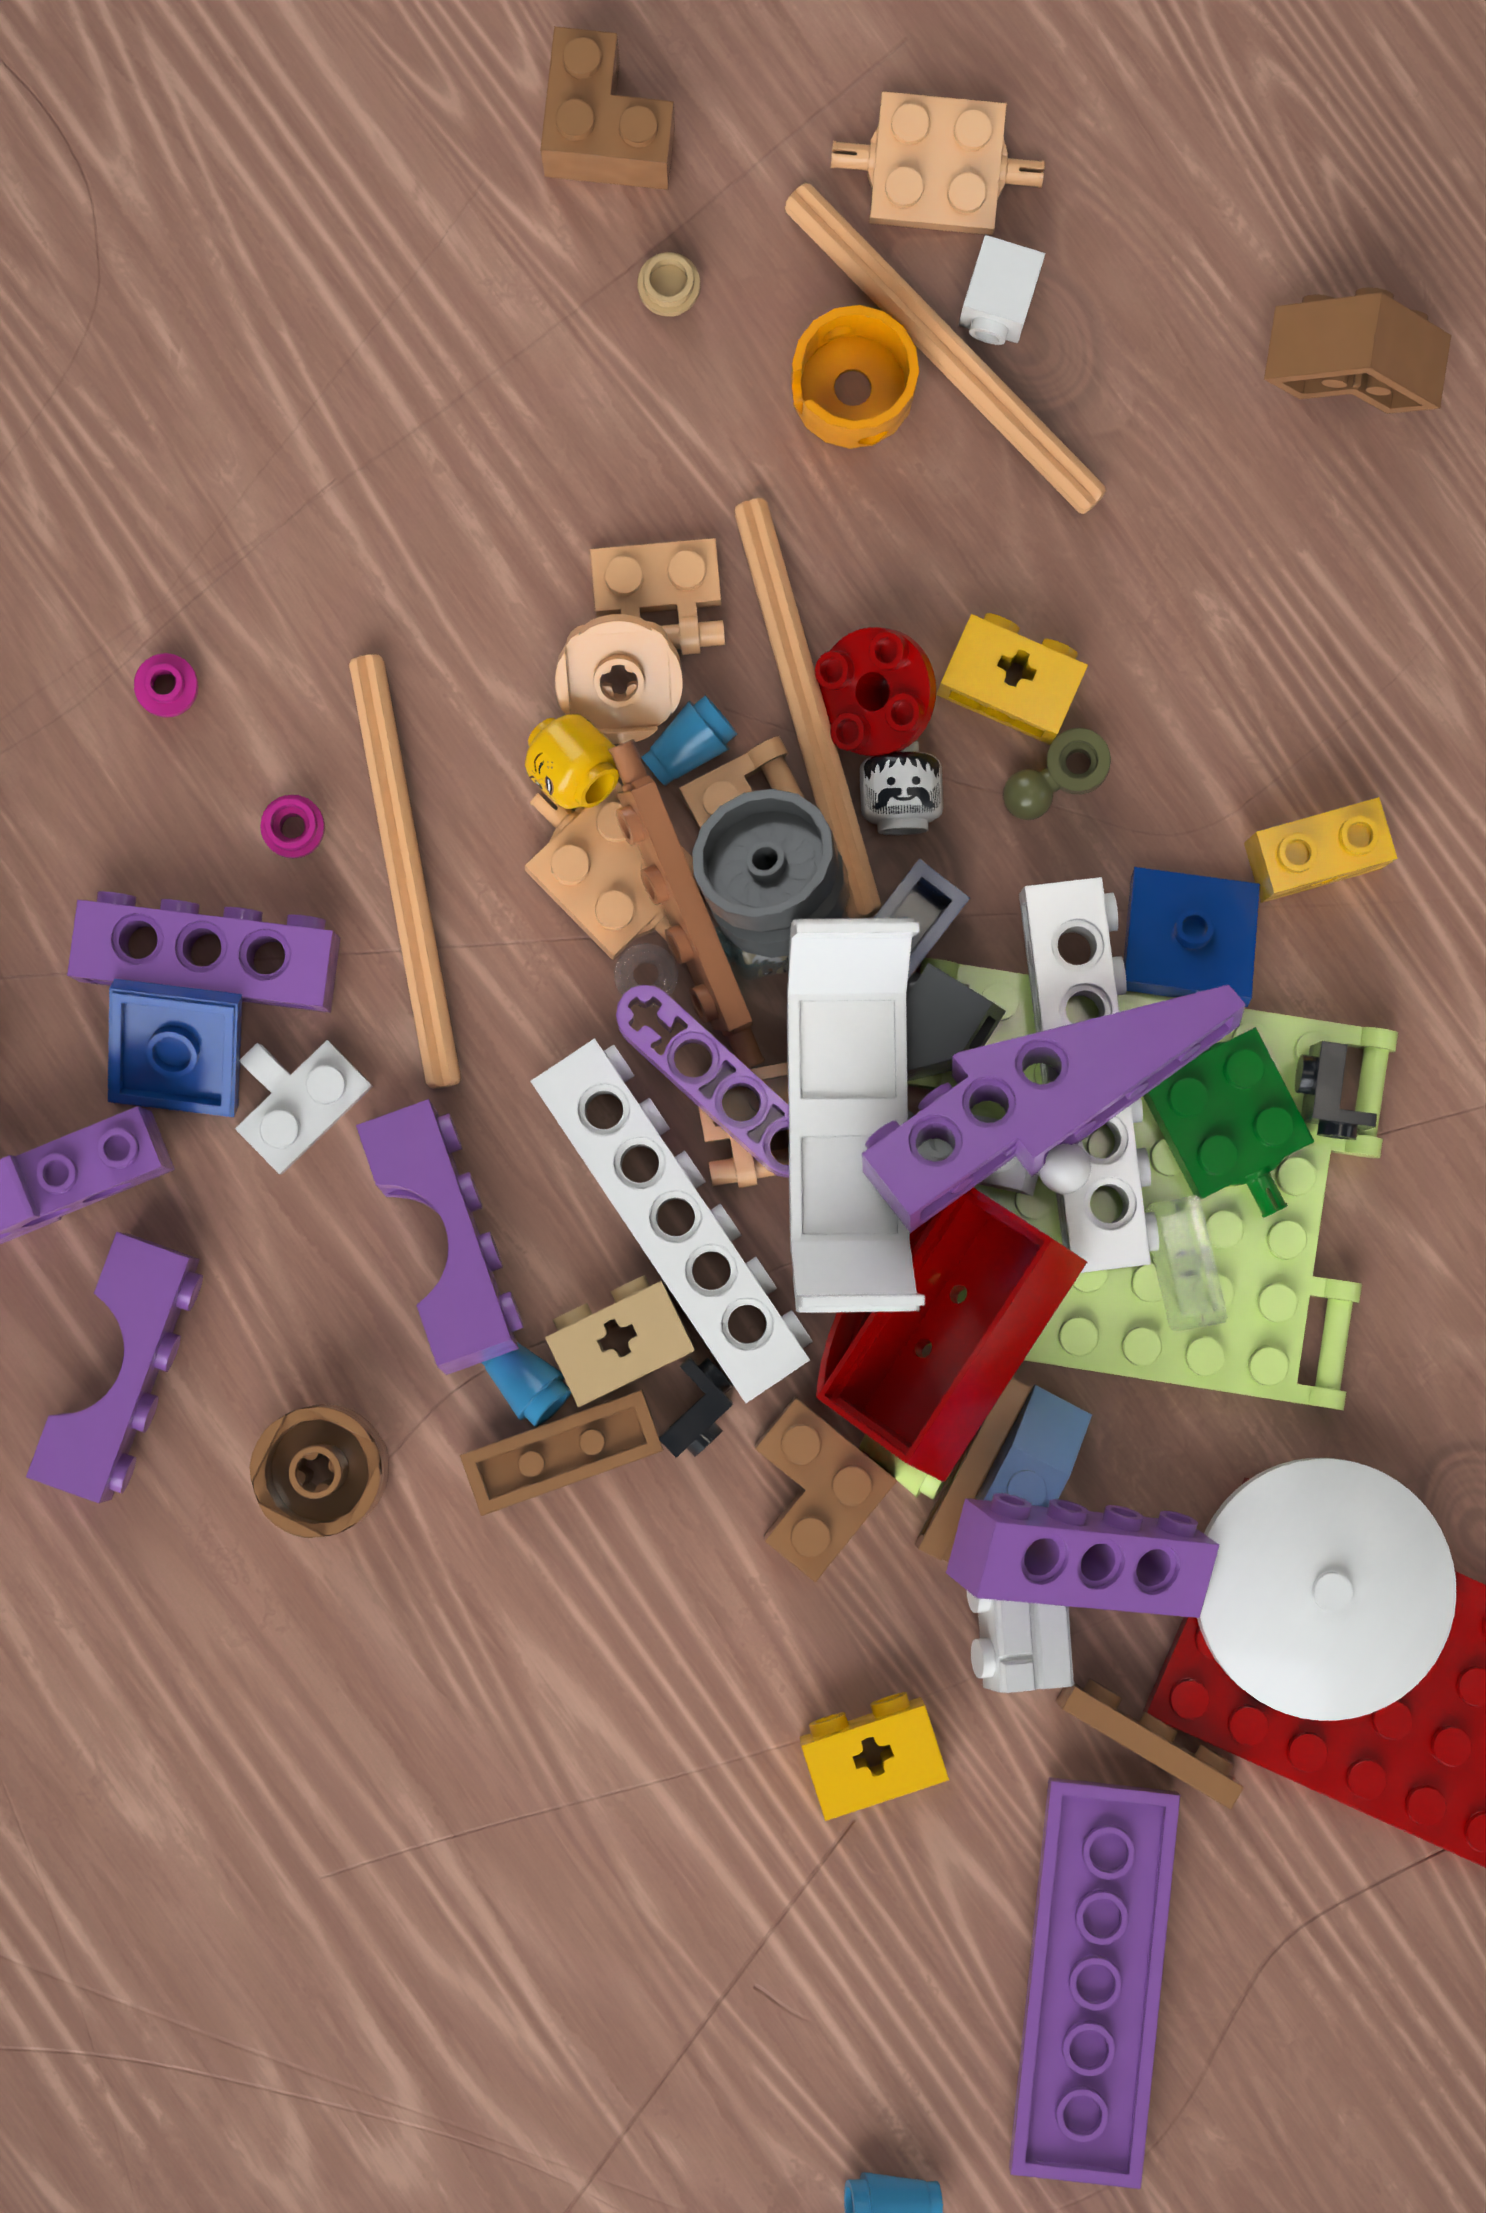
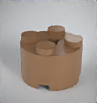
M331 1404L312 1405L297 1409L274 1421L266 1428L257 1441L249 1467L254 1493L264 1515L283 1531L304 1538L335 1535L366 1518L382 1498L389 1473L387 1447L374 1426L355 1411ZM325 1455L330 1459L328 1469L334 1473V1479H327L316 1486L311 1482L314 1471L306 1466L307 1460L314 1461Z

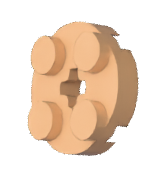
M611 614L592 619L585 625L578 626L571 631L567 638V643L558 657L555 689L562 711L566 715L580 714L585 717L613 744H622L632 739L638 742L658 731V726L668 719L671 712L672 714L674 713L682 695V665L676 648L660 625L655 622L645 621L640 617L626 614ZM613 665H624L627 672H634L637 676V681L627 683L626 693H614L611 683H602L601 675L610 673Z

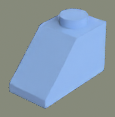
M1034 1384L975 1498L992 1501L993 1494L1004 1493L1023 1498L1035 1506L1048 1507L1050 1500L1059 1498L1071 1475L1092 1414Z

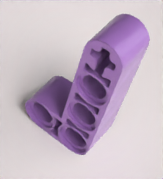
M640 985L632 987L624 993L617 1005L616 1018L619 1031L625 1040L768 1171L776 1176L789 1178V1165H783L776 1161L770 1149L772 1137L779 1131L789 1130V1104L781 1099L666 992L656 986ZM653 1002L660 1007L657 1012V1020L669 1033L672 1032L676 1022L685 1028L671 1038L663 1055H659L653 1049L662 1043V1037L651 1027L645 1025L639 1031L631 1027L634 1022V1014L631 1007L636 1003L643 1008L649 1007ZM691 1043L700 1044L705 1047L712 1059V1065L708 1072L695 1078L687 1077L680 1073L674 1062L677 1051L684 1045ZM739 1086L752 1090L759 1101L757 1114L750 1120L743 1122L735 1121L728 1117L722 1106V1099L725 1093L731 1088Z

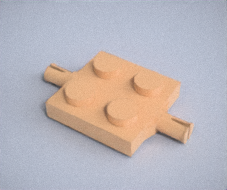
M882 91L879 124L870 145L843 143L833 140L831 168L868 171L867 177L872 190L870 224L993 235L997 200L1004 189V185L1012 184L1042 188L1045 161L1008 158V151L1004 141L1007 103Z
M618 782L609 796L592 808L580 807L575 811L565 809L556 804L541 790V795L537 793L530 804L556 829L549 843L525 865V871L612 960L636 938L649 934L653 930H656L666 940L665 930L670 928L671 925L662 903L655 905L645 890L641 878V870L646 868L644 859L638 845H630L626 841L617 821L616 810L622 808L617 794L623 791L622 785ZM682 847L694 877L693 857Z

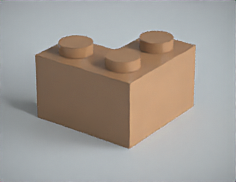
M554 26L540 149L544 176L668 190L675 132L674 101L616 95L620 65L617 33Z
M1374 287L1360 288L1355 291V296L1341 298L1320 294L1307 295L1303 297L1302 303L1275 306L1264 380L1298 399L1353 394L1386 414L1440 409L1451 335L1429 322L1427 314L1408 309L1395 301L1393 293L1385 289Z
M794 1396L754 1445L759 1453L802 1487L765 1533L764 1540L816 1583L897 1480Z

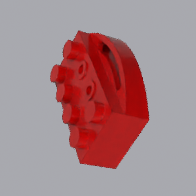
M975 1188L970 1189L910 1233L917 1294L925 1295V1305H920V1311L837 1312L827 1337L817 1382V1399L906 1464L942 1482H945L1088 1262ZM967 1289L965 1300L958 1303L959 1293ZM931 1343L932 1349L930 1354L923 1358L922 1351L924 1347Z

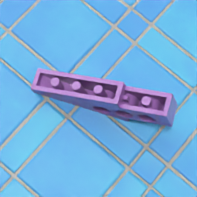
M1225 985L958 1052L952 1056V1077L957 1082V1085L952 1087L950 1083H944L938 1086L919 1103L918 1108L920 1112L905 1123L899 1125L897 1121H891L873 1133L865 1143L867 1150L862 1153L863 1173L911 1233L1014 1157L1020 1161L1031 1176H1034L1046 1164V1156L1052 1148L1060 1144H1078L1239 1027L1246 1004L1230 985ZM1043 1063L1056 1070L1058 1077L1048 1084H1037L1031 1082L1025 1076L1024 1071L1033 1064ZM982 1101H992L1002 1106L1006 1114L996 1122L985 1123L975 1118L970 1110ZM929 1139H941L952 1147L953 1152L942 1161H930L919 1154L918 1147Z
M137 1106L17 1156L8 1155L1 1158L0 1244L59 1221L66 1214L174 1171V1165L152 1111Z

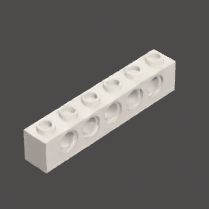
M1102 877L1025 886L1019 894L1036 1033L1071 1024L1066 1015V1005L1068 1000L1074 996L1090 998L1098 1008L1099 1017L1119 1012L1117 995L1126 994L1127 984L1122 956L1112 957L1109 932L1118 931V910L1114 893H1104ZM1073 932L1086 938L1091 949L1089 961L1082 965H1073L1066 962L1058 951V940L1061 935ZM1040 1063L1042 1084L1054 1081L1058 1077L1056 1070L1049 1065ZM1141 1098L1104 1124L1110 1128L1115 1139L1113 1151L1108 1157H1093L1085 1150L1082 1141L1077 1144L1085 1150L1090 1159L1091 1172L1089 1179L1076 1192L1070 1194L1056 1193L1062 1244L1088 1261L1081 1273L1151 1265L1150 1251L1159 1250L1156 1216L1154 1212H1144L1141 1188L1151 1185L1149 1157L1146 1148L1136 1149L1133 1123L1142 1122L1143 1120ZM1100 1186H1108L1116 1190L1123 1202L1120 1216L1112 1223L1098 1220L1091 1211V1196Z
M594 1038L531 1080V1083L744 1402L748 1403L810 1361L803 1348L813 1341L792 1310L780 1316L767 1296L777 1289L776 1285L757 1257H754L747 1263L744 1262L732 1244V1241L740 1237L741 1233L723 1206L718 1204L709 1210L696 1190L706 1181L685 1150L677 1156H673L661 1138V1135L670 1130V1127L652 1100L647 1098L638 1104L625 1084L635 1075L613 1044L603 1051ZM602 1094H610L617 1097L623 1105L621 1120L609 1129L596 1128L589 1123L587 1118L589 1103L596 1096ZM635 1147H647L653 1150L659 1159L657 1173L646 1182H633L625 1177L622 1170L624 1156ZM669 1200H683L694 1210V1224L687 1233L681 1236H670L664 1233L658 1225V1211ZM707 1252H716L723 1255L729 1262L731 1269L727 1283L715 1290H707L700 1287L693 1277V1265L696 1259ZM742 1305L757 1307L764 1314L766 1320V1328L763 1335L751 1343H743L736 1340L728 1329V1320L731 1313Z

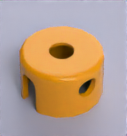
M862 305L839 307L813 320L798 339L791 371L793 405L805 427L825 443L848 449L873 446L893 435L909 415L919 376L916 346L903 325L884 311ZM850 371L862 373L867 377L871 385V393L868 399L856 406L842 403L837 398L834 389L835 382L840 375Z

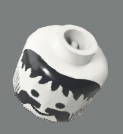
M915 741L902 751L871 756L864 760L860 765L862 816L868 822L877 824L879 834L911 835L927 832L928 822L937 819L943 812L942 766L940 761L934 755L919 752L918 741Z

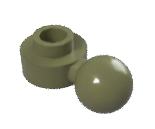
M1073 728L1064 731L1054 739L1049 747L1047 768L1040 772L1031 769L1021 770L1014 773L1007 780L1003 789V801L1007 810L1019 819L1033 820L1041 817L1049 810L1053 801V793L1059 789L1076 795L1094 791L1105 781L1109 773L1111 756L1108 745L1100 735L1089 729ZM1074 753H1083L1089 758L1091 766L1086 772L1075 774L1067 768V758Z

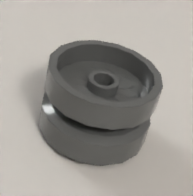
M776 789L743 793L719 806L701 826L692 850L694 877L725 938L743 951L769 958L788 956L791 922L793 920L842 919L850 897L848 871L837 849V843L831 828L821 811L799 794Z

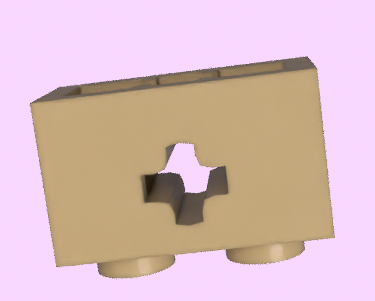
M643 1275L612 1290L611 1294L615 1303L592 1314L586 1303L553 1319L558 1331L546 1336L545 1339L578 1408L696 1350L663 1281L650 1286L646 1276ZM614 1319L620 1327H627L632 1324L637 1333V1336L628 1341L631 1352L624 1356H621L616 1348L604 1351L600 1342L601 1339L609 1334L606 1324Z

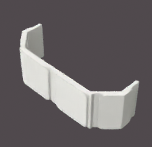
M911 918L796 919L791 922L787 983L790 1253L792 1255L793 1284L797 1312L920 1311V1305H925V1295L917 1294L910 1247V1232L863 1173L862 1153L867 1150L865 1143L869 1137L891 1121H897L899 1125H902L908 1120L906 990L912 937L919 933V922H914V919Z

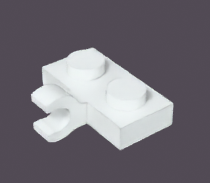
M328 1040L292 1074L262 1044L256 1043L239 1061L271 1094L235 1129L278 1174L282 1175L353 1107L373 1085Z

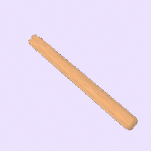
M804 183L792 192L785 202L786 213L882 311L904 326L913 343L1079 513L1084 514L1098 504L1106 492L1105 485L811 184Z
M762 498L744 501L735 507V518L816 806L831 828L837 843V849L848 871L850 897L845 908L847 916L850 919L869 918L877 914L881 908V902L837 746L833 743L830 735L831 725L819 683L815 677L814 665L768 503Z
M369 654L350 660L349 667L426 1084L430 1088L450 1087L460 1082L461 1075L385 663L380 655Z

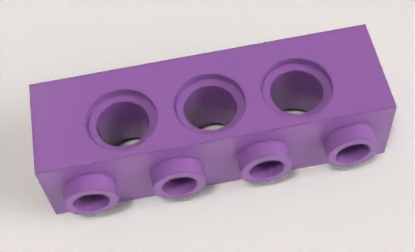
M105 891L98 892L97 902L77 899L67 976L79 982L111 986L114 979L230 992L242 994V1002L331 1013L340 937L333 930H325V919L291 914L287 916L286 925L262 922L263 912L239 907H224L223 917L198 914L199 904L172 899H161L160 909L136 907L135 896ZM153 927L157 934L155 950L145 958H133L129 952L130 937L139 928ZM207 934L217 935L221 942V952L217 960L208 966H196L191 956V950L195 941ZM268 942L281 943L285 951V959L282 966L271 974L258 973L254 965L256 951Z
M995 1493L993 1494L992 1501L965 1498L946 1573L974 1597L981 1599L1200 1618L1219 1544L1197 1529L1198 1522L1195 1519L1173 1511H1161L1159 1518L1143 1517L1137 1511L1117 1505L1105 1506L1104 1513L1088 1511L1079 1504L1061 1499H1052L1049 1502V1506L1045 1507L1032 1505L1029 1501L1014 1495Z

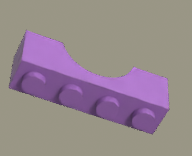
M427 1099L356 1125L375 1184L386 1197L407 1198L425 1204L440 1215L445 1225L448 1237V1257L444 1272L433 1290L416 1305L437 1367L448 1375L519 1349L513 1331L524 1328L512 1292L504 1294L499 1292L493 1271L503 1268V1264L491 1232L480 1235L472 1212L483 1207L471 1173L459 1175L452 1153L461 1150L462 1145L450 1113L439 1116L430 1100Z
M116 1232L94 1294L112 1311L122 1332L124 1356L120 1373L108 1393L94 1405L76 1413L48 1416L27 1472V1478L96 1503L112 1500L114 1491L121 1494L125 1491L136 1464V1457L128 1455L137 1430L143 1433L147 1431L157 1408L159 1397L151 1394L159 1369L165 1372L170 1369L180 1345L181 1336L174 1334L173 1331L181 1309L186 1311L192 1309L202 1285L203 1275L195 1273L200 1259L129 1233Z

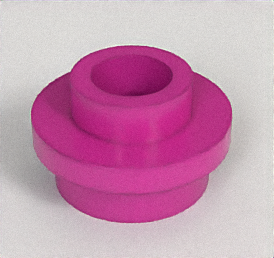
M162 653L148 658L140 665L135 674L134 692L137 700L144 709L158 717H175L184 713L192 706L198 694V678L194 669L185 659L174 654ZM163 674H171L176 679L174 689L165 695L156 693L154 685L157 678Z
M291 794L281 796L267 806L261 818L260 829L264 842L274 853L285 858L295 859L309 855L320 845L325 832V822L321 811L311 800L301 795ZM291 817H300L305 823L303 833L297 838H287L283 834V824Z

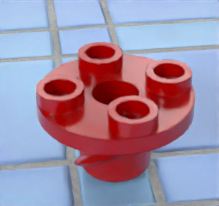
M862 628L840 639L830 651L822 654L816 663L815 677L819 683L831 725L830 735L833 743L838 748L865 756L890 754L909 747L926 729L932 717L936 701L935 674L924 650L908 635L889 628Z

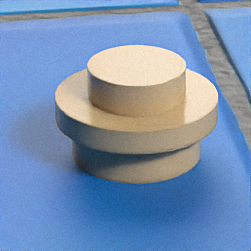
M673 252L657 254L645 262L638 275L639 296L643 304L650 311L658 315L668 317L680 315L688 311L699 296V273L695 265L681 254Z

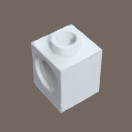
M985 235L958 326L970 329L969 334L972 337L985 343L1002 345L1007 340L1018 344L1046 253Z

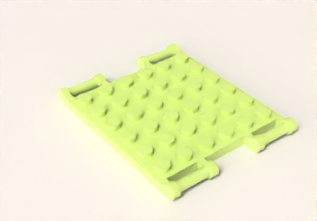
M924 958L922 960L921 974L927 964L930 963L1006 1011L985 1045L1036 1033L1028 974L958 964L941 959ZM1126 991L1124 995H1117L1119 1012L1175 998ZM1071 997L1066 1005V1015L1071 1024L1099 1017L1096 1004L1088 997ZM1244 1009L1240 1026L1218 1041L1227 1042L1256 1027L1300 1114L1302 1113L1304 1094L1295 1092V1076L1301 1054L1309 1055L1310 1046L1320 1041L1348 1044V1047L1364 1049L1355 1111L1377 1114L1376 1127L1368 1130H1357L1356 1140H1344L1318 1136V1124L1305 1123L1315 1142L1284 1157L1278 1166L1270 1171L1280 1194L1288 1206L1265 1218L1262 1217V1213L1247 1184L1227 1186L1204 1199L1196 1201L1142 1096L1143 1120L1142 1122L1133 1123L1136 1149L1146 1148L1149 1157L1151 1185L1141 1188L1144 1212H1154L1156 1216L1159 1250L1150 1251L1151 1265L1080 1273L1024 1361L1344 1411L1346 1391H1340L1352 1306L1353 1302H1360L1362 1284L1313 1276L1331 1152L1367 1158H1380L1383 1139L1377 1137L1388 1056L1389 1052H1396L1398 1032L1383 1028L1361 1027ZM1040 1063L1027 1067L1024 1071L1025 1076L1031 1082L1042 1084ZM952 1071L908 1081L907 1085L934 1090L944 1083H950L952 1087H955L957 1082L952 1077ZM982 1101L970 1110L974 1115L999 1120L1006 1114L1002 1106L992 1101ZM1102 1125L1083 1139L1082 1143L1085 1150L1091 1156L1106 1158L1113 1151L1115 1139L1110 1128ZM1038 1176L1033 1196L979 1184L973 1187L1062 1244L1056 1192L1048 1189L1041 1181L1040 1176ZM1100 1186L1091 1196L1090 1207L1098 1220L1112 1223L1120 1216L1123 1202L1116 1190L1108 1186ZM967 1289L959 1293L958 1303L965 1300ZM1310 1296L1328 1299L1315 1386L1297 1384Z

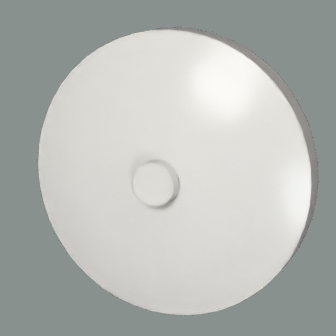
M1305 1458L1278 1464L1260 1472L1238 1487L1222 1503L1204 1532L1207 1537L1219 1544V1549L1200 1618H1197L1201 1633L1213 1657L1224 1672L1243 1690L1273 1709L1292 1716L1320 1721L1344 1720L1371 1714L1387 1707L1412 1690L1426 1676L1445 1646L1451 1630L1456 1605V1576L1449 1546L1434 1516L1423 1502L1399 1481L1367 1465L1335 1458Z

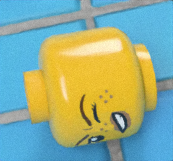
M580 714L563 715L557 719L548 718L539 723L531 732L528 738L529 748L525 758L527 775L556 804L565 809L592 808L605 800L614 790L618 783L619 772L608 749L615 747V745L588 719Z

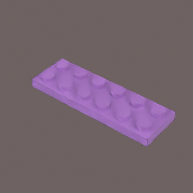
M1049 1777L1009 2160L1011 2175L1141 2189L1180 1794L1177 1791Z

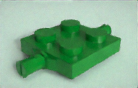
M1255 1027L1227 1042L1215 1043L1143 1097L1196 1201L1204 1199L1227 1186L1247 1184L1262 1213V1217L1265 1218L1288 1206L1280 1194L1270 1171L1274 1170L1284 1157L1315 1141Z

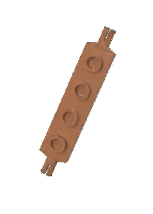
M634 739L608 749L624 784L621 786L623 791L617 794L622 808L616 810L619 827L630 845H638L644 859L646 868L641 870L643 885L651 901L655 905L662 903L671 927L665 930L666 940L676 961L680 965L686 963L695 987L689 989V994L697 1015L704 1024L710 1022L713 1030H721L723 1036L728 1037L734 1055L746 1067L752 1068L764 1062L765 1059L751 1030V1025H753L751 1016L655 781L652 779L651 774L647 775Z

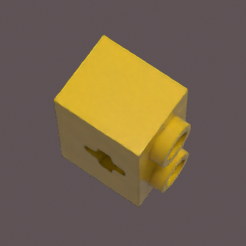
M986 613L982 619L971 614L936 695L1051 745L1058 735L1088 664L1076 660L1078 656L1077 651L1064 643L1046 638L1040 644L1019 635L1020 627L1002 616ZM1012 662L1024 667L1022 670V678L1024 679H1020L1016 687L1004 682L1006 678L1005 670L1011 667Z
M1380 797L1257 831L1244 842L1255 883L1260 884L1259 897L1261 903L1377 871L1398 859Z
M907 1692L896 1693L872 1702L870 1704L872 1713L848 1721L846 1713L841 1712L809 1723L811 1733L800 1736V1743L825 1821L949 1781L937 1740L921 1697L909 1701ZM870 1737H874L878 1746L890 1745V1748L880 1753L882 1763L872 1767L869 1766L866 1758L853 1759V1756L863 1752L861 1741Z

